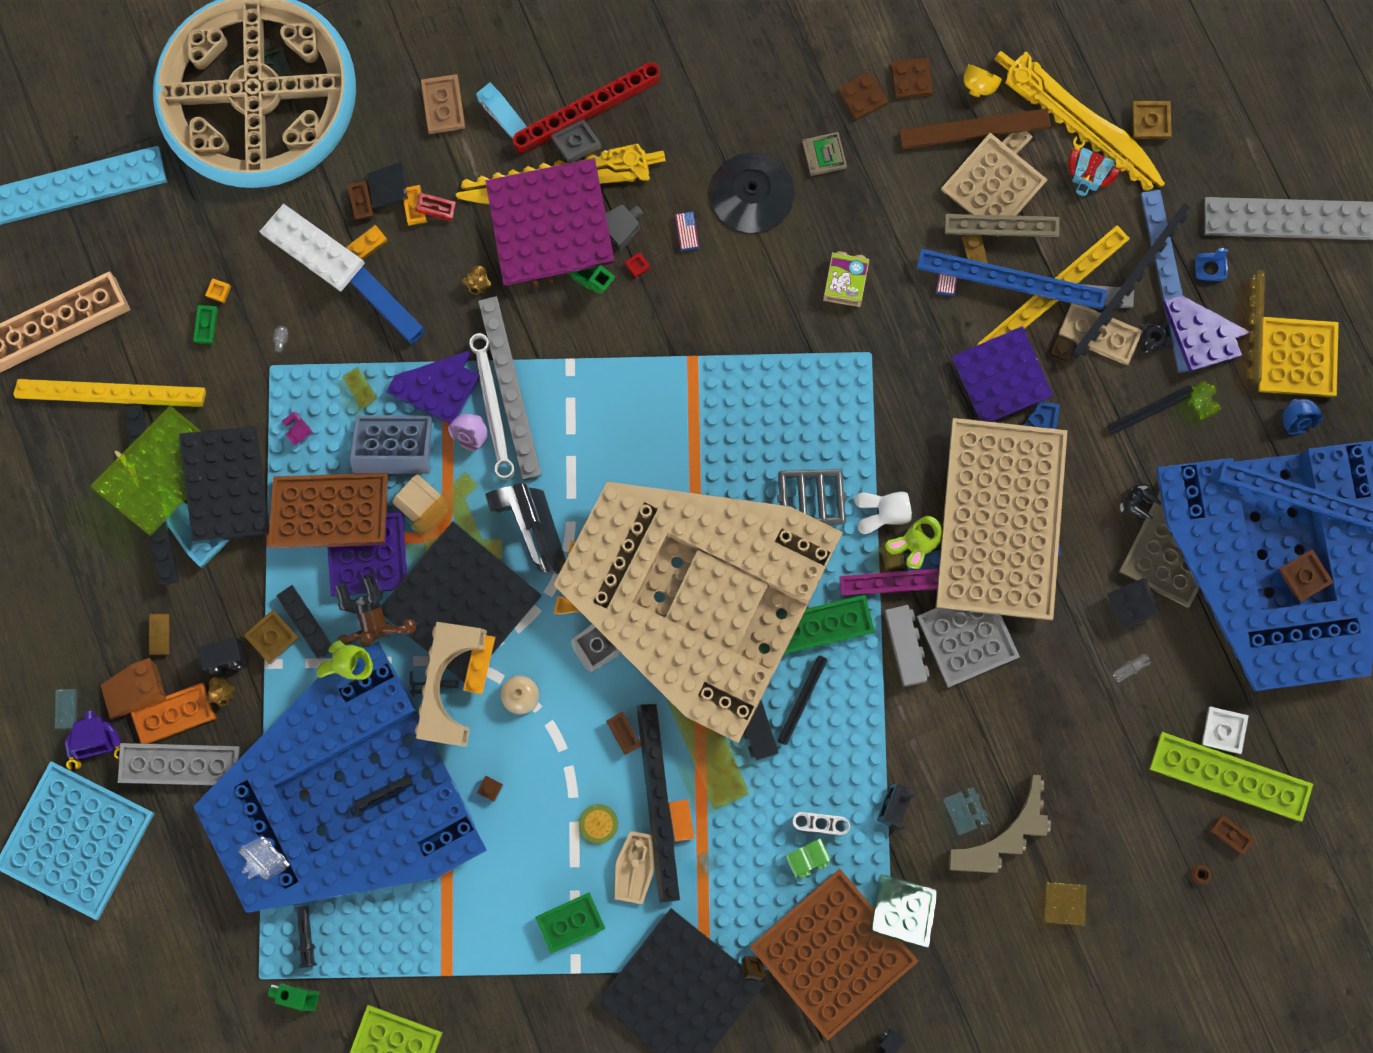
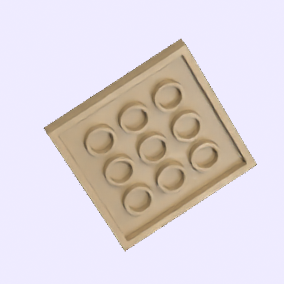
M989 133L945 183L941 191L970 215L1017 216L1048 179L993 134Z
M697 550L665 618L736 653L769 583Z

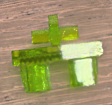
M1202 381L1200 384L1192 387L1194 390L1191 393L1193 399L1188 401V405L1195 406L1200 420L1221 411L1220 404L1212 402L1211 396L1216 393L1215 385Z

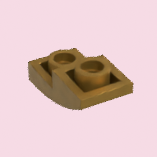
M150 613L149 655L170 654V613Z

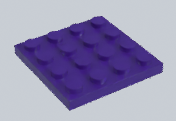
M1023 326L952 356L980 421L994 422L1053 396Z
M402 512L387 514L385 545L327 547L331 596H337L334 586L345 582L349 595L366 593L362 581L363 575L375 572L379 589L381 588L382 591H392L396 589L408 574Z

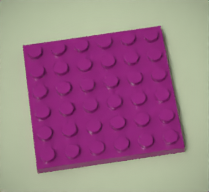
M595 158L485 180L504 286L615 263Z

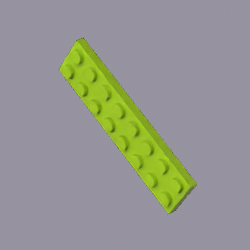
M1164 732L1160 733L1149 770L1299 822L1303 821L1313 787L1312 783Z

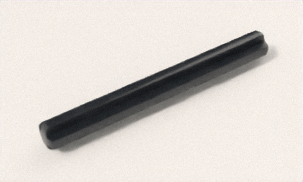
M1188 385L1110 423L1107 428L1111 434H1114L1192 396L1194 390L1191 385Z
M820 655L817 657L778 738L779 743L783 745L788 744L827 663V658Z

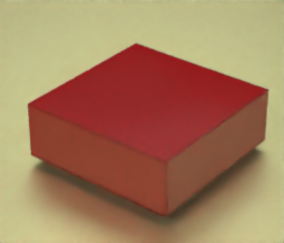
M640 252L624 262L635 279L651 268Z

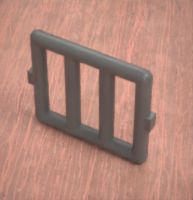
M840 469L778 472L779 494L777 495V503H780L782 506H788L786 478H797L799 511L807 515L805 478H816L819 518L815 519L827 525H844L846 523L844 501L847 500L846 492L844 493L843 476ZM824 477H835L838 517L827 518Z

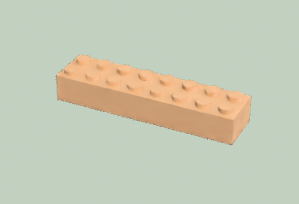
M109 271L0 323V372L130 311V307L112 273Z

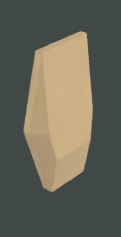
M635 831L629 832L616 860V900L643 905L655 870L652 835Z

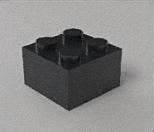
M1146 578L1139 579L1107 594L1123 630H1127L1162 614Z
M236 637L197 647L202 670L214 676L223 675L225 671L230 669L232 671L242 670L245 665L249 664L244 643Z

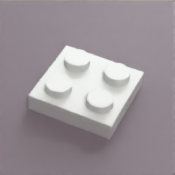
M1208 707L1201 745L1242 754L1249 716Z

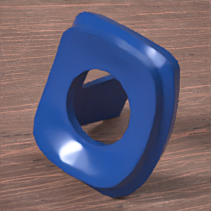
M1219 248L1215 253L1198 254L1195 258L1196 278L1205 281H1221L1226 279L1228 266L1225 255L1228 249ZM1206 262H1215L1218 266V272L1214 275L1207 274L1204 271V264Z

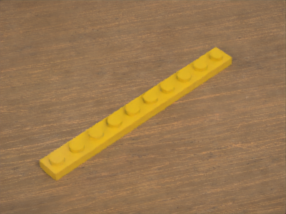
M1117 225L1055 277V279L1079 284L1125 245L1130 238ZM1034 295L977 345L1021 326L1025 330L1059 300Z
M18 379L14 390L15 398L191 407H203L206 395L205 388L27 379Z

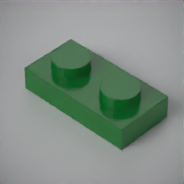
M198 305L193 338L194 343L214 344L218 314L217 306Z

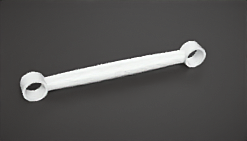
M478 333L471 337L470 347L477 357L487 419L498 461L495 465V473L499 479L509 480L513 477L515 470L513 463L508 460L500 409L487 356L489 341L484 334ZM476 339H484L487 344L483 349L477 350L473 347V342ZM502 464H508L511 467V472L506 476H502L497 472L498 467Z

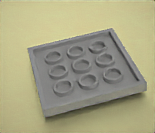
M935 608L916 617L948 688L1020 657L1001 615Z

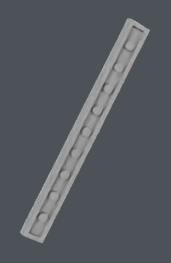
M496 296L480 300L479 305L523 481L540 477L542 475L498 298Z

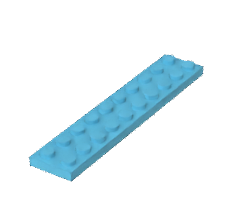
M154 146L1 185L0 225L166 183L167 177L159 146Z

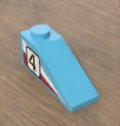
M490 82L476 93L480 105L512 139L515 133L527 127L502 94Z

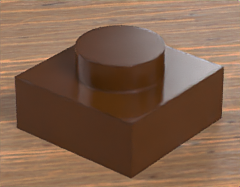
M485 776L477 794L495 802L503 784Z

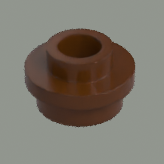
M1197 865L1191 871V878L1196 884H1207L1211 879V871L1205 865ZM1199 871H1202L1204 873V877L1202 879L1198 877Z

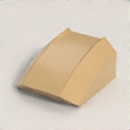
M418 474L411 478L392 501V504L423 531L432 528L448 511L449 502Z

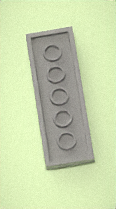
M120 743L118 783L215 785L239 760L240 747Z

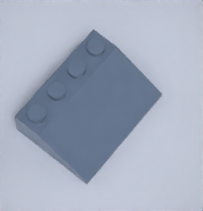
M356 416L350 455L353 474H429L432 416Z

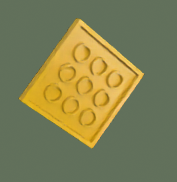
M1262 317L1260 320L1258 392L1335 398L1337 396L1338 322Z

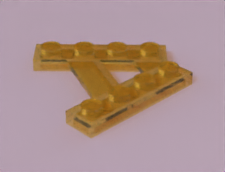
M466 472L411 527L424 539L426 553L441 535L438 526L452 513L458 526L494 556L502 559V539H482L465 498L479 485Z

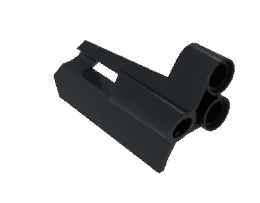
M519 483L487 492L485 496L491 512L497 511V513L512 510L533 564H536L538 570L545 574L555 573L559 575L566 562V558L544 491L530 488L525 483ZM531 528H532V531H533V534H534V537H535V540H536V543H537V546H538V549H539L541 558L538 557L537 551H536V549H535V546H534V543H533V539H532V536H531V533H530V529H531Z

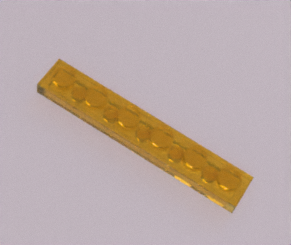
M1257 270L1255 275L1251 277L1250 287L1253 288V295L1251 294L1250 306H1253V313H1250L1249 324H1252V331L1249 332V342H1252V347L1248 352L1251 368H1248L1247 373L1250 385H1258L1262 381L1265 271Z

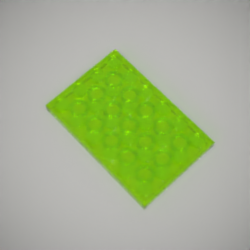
M169 406L91 485V488L151 536L187 499L179 433L199 432L201 430Z

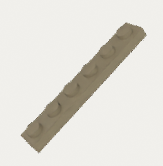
M946 214L945 234L1059 237L1060 217Z

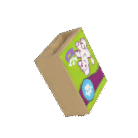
M841 251L832 252L823 301L861 307L869 259H866L863 255L850 256Z

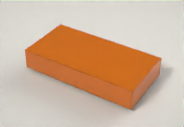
M688 799L669 802L675 842L695 839Z

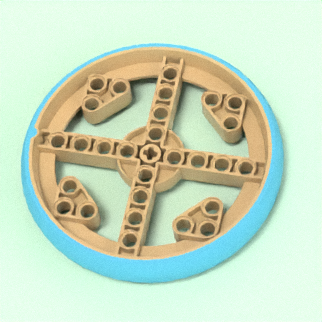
M215 0L203 6L185 19L167 41L158 60L153 83V102L158 124L164 138L177 156L189 167L213 181L245 188L279 185L296 179L314 169L334 150L343 137L352 117L356 97L354 66L345 42L327 19L298 0ZM257 18L255 22H250L251 19ZM263 20L285 24L280 30L285 44L306 62H315L320 52L328 74L279 77L272 68L264 64ZM243 22L244 64L233 71L229 80L182 82L189 60H191L195 68L205 69L226 48L227 40L220 29ZM312 32L310 36H305L306 33ZM294 33L292 37H287L288 34ZM257 35L255 39L250 40L252 36ZM216 38H220L219 41L214 42ZM198 39H202L201 42L195 43ZM307 50H313L311 53L305 54ZM258 53L255 57H250L251 54ZM198 56H202L200 60H196ZM258 70L256 74H251L252 71ZM327 83H332L330 87H324ZM309 84H314L312 88L306 89ZM295 85L292 90H288L289 86ZM277 86L274 91H269L271 87ZM235 89H240L237 93H233ZM221 90L219 94H214L215 91ZM198 91H203L202 94L196 95ZM180 92H185L182 96H178ZM328 97L326 108L320 120L314 111L307 110L283 133V141L290 151L266 159L265 115L272 112L278 106L281 99ZM231 103L237 111L244 114L246 160L224 156L229 150V144L223 135L202 117H194L188 126L182 105ZM254 105H259L258 108L251 109ZM315 119L313 123L307 124L308 120ZM259 122L258 126L252 127L253 123ZM203 125V128L198 131L197 128ZM295 137L296 140L290 143L289 140ZM309 137H315L313 141H307ZM259 140L258 144L252 145L253 141ZM218 142H222L221 146L215 147ZM204 143L201 148H197L198 144ZM260 157L259 161L252 162L254 158Z

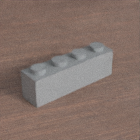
M909 605L885 610L884 614L903 688L925 683L927 677H929V670L922 661L925 655L922 646L919 647L917 640L920 639L918 628H914L913 625L915 620L913 609H909Z

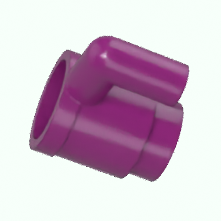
M292 412L282 422L286 427L293 421L296 423L285 434L295 446L312 435L313 431L297 412Z

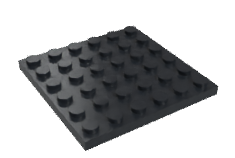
M452 521L381 605L383 615L396 626H401L402 622L406 619L414 620L417 627L415 632L406 635L428 653L433 645V628L436 626V622L487 630L486 635L495 637L492 650L493 655L542 595ZM472 650L461 653L446 667L464 683Z
M670 908L596 1003L657 1053H711L765 983L761 980L745 978L742 964L674 909Z

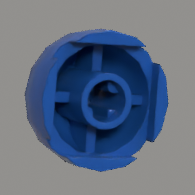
M1306 399L1290 401L1282 413L1284 428L1290 435L1306 433L1304 429L1310 426L1312 429L1315 428L1323 419L1318 406Z

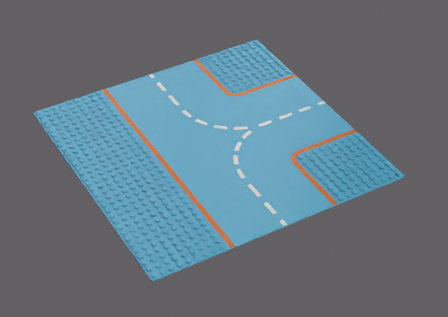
M870 352L513 360L542 475L524 481L493 360H489L500 409L508 460L513 463L515 470L513 477L509 480H501L495 473V465L498 461L490 433L480 378L460 414L467 413L480 416L487 428V438L483 445L477 451H471L460 446L461 441L457 438L454 440L448 431L449 423L386 393L395 375L434 362L272 365L270 367L267 488L269 525L273 476L353 474L350 455L356 416H432L429 474L418 475L449 502L448 511L432 528L425 531L421 530L403 514L408 573L451 522L454 521L542 596L491 656L483 694L464 691L465 683L447 668L441 680H459V688H440V698L448 715L457 723L470 727L467 747L439 742L433 743L465 802L488 851L434 880L261 910L259 941L260 979L620 973L670 908L674 909L742 964L741 959L745 956L758 958L750 948L755 941L839 869L843 871L892 929L889 826L877 821L887 795L880 594H866L875 633L782 656L761 699L779 754L756 761L755 757L751 758L748 747L751 746L749 738L745 739L743 734L739 743L685 717L623 654H620L593 672L586 670L573 650L571 639L591 626L592 623L581 612L553 613L557 596L565 597L554 586L558 575L555 573L545 574L538 570L536 564H533L512 510L497 513V511L491 512L485 496L487 492L519 483L528 484L530 488L543 490L567 560L571 540L577 541L606 482L780 505V503H777L779 471L840 469L843 476V489L847 500L844 501L846 523L844 525H829L843 533L807 608L862 596H841L839 577L880 573L878 529L868 534H862L858 530V524L862 519L877 515V508H859L854 502L855 496L858 493L865 492L877 495L872 354ZM467 361L464 367L479 374L477 361ZM292 412H297L313 431L312 435L295 446L285 434L296 423L293 421L286 427L282 422ZM502 464L498 467L497 472L502 476L510 474L511 467L508 464ZM388 474L387 514L401 512L392 504V501L411 478L417 474ZM824 477L827 518L838 517L835 477ZM786 478L788 506L799 511L797 478ZM805 478L807 515L819 518L816 478ZM531 528V529H530V533H531V536H532V539H533V543H534L535 549H536V551H537L538 557L541 558L540 552H539V549H538V546H537V543H536V540H535V537H534V534H533V531H532V528ZM267 536L265 616L270 611L275 610L300 639L271 665L264 659L263 734L318 678L316 676L318 666L324 661L332 660L333 657L329 652L322 658L317 659L276 595L293 585L332 644L337 641L340 635L349 636L361 630L357 614L339 610L338 597L331 596L328 548L270 549L268 546L269 536ZM675 558L671 564L674 568H680L683 562L681 559ZM394 590L382 591L383 599L380 600V605L385 602ZM658 592L655 594L654 600L659 603L663 602L665 595ZM367 593L352 594L350 598L354 600L367 595ZM779 609L776 612V616L786 614L787 612ZM384 616L385 622H389L390 624H392V626H396ZM405 633L391 634L389 637L374 640L373 644L377 642L381 644L419 714L423 695L415 694L412 696V693H410V690H412V687L409 686L410 671H413L414 682L426 681L425 672L430 662L429 653ZM359 639L351 644L364 649L367 648L359 643ZM819 655L827 658V663L788 744L783 745L778 742V738ZM514 676L529 677L536 683L539 689L538 704L527 714L511 713L504 707L501 701L500 692L502 686L508 679ZM415 685V689H423L424 685ZM657 704L668 803L688 799L695 839L675 842L671 819L680 900L659 903L655 869L642 905L615 899L616 860L629 832L635 831L651 835L642 750L639 747L631 753L624 755L606 720L623 711L640 741L636 706ZM408 734L405 736L404 742L406 745H411L415 738L412 734ZM372 753L369 760L372 764H375L380 760V756L378 753ZM429 768L424 769L422 777L430 779L432 777V770ZM342 771L335 774L336 782L340 783L345 779V774ZM485 776L503 784L495 802L477 794ZM307 790L300 793L302 801L309 799L310 793ZM597 805L609 808L617 819L615 834L611 839L603 843L589 841L584 837L580 828V820L583 813L590 807ZM357 806L353 808L352 814L354 817L362 815L363 811L360 812ZM799 812L839 816L849 821L850 829L842 836L796 830L792 820ZM799 816L796 818V824L799 827H804L807 824V820L805 817ZM824 819L816 820V827L818 829L826 828L827 824ZM838 821L835 824V828L839 832H843L846 830V824L843 821ZM320 825L317 833L320 836H324L328 829L325 825ZM821 838L831 858L828 861L829 866L820 870L815 867L810 870V875L802 879L799 876L795 877L785 855ZM590 892L606 929L551 954L535 917ZM309 906L312 944L316 947L314 949V958L317 966L299 968L301 960L300 951L297 950L300 945L296 907Z

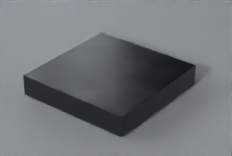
M401 163L367 173L373 209L377 210L408 199Z

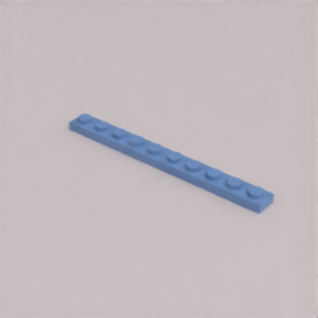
M1160 190L1141 193L1151 246L1168 225ZM1170 237L1165 241L1167 246L1162 253L1157 252L1154 256L1157 258L1155 266L1163 301L1183 296ZM1166 314L1178 373L1187 372L1188 368Z

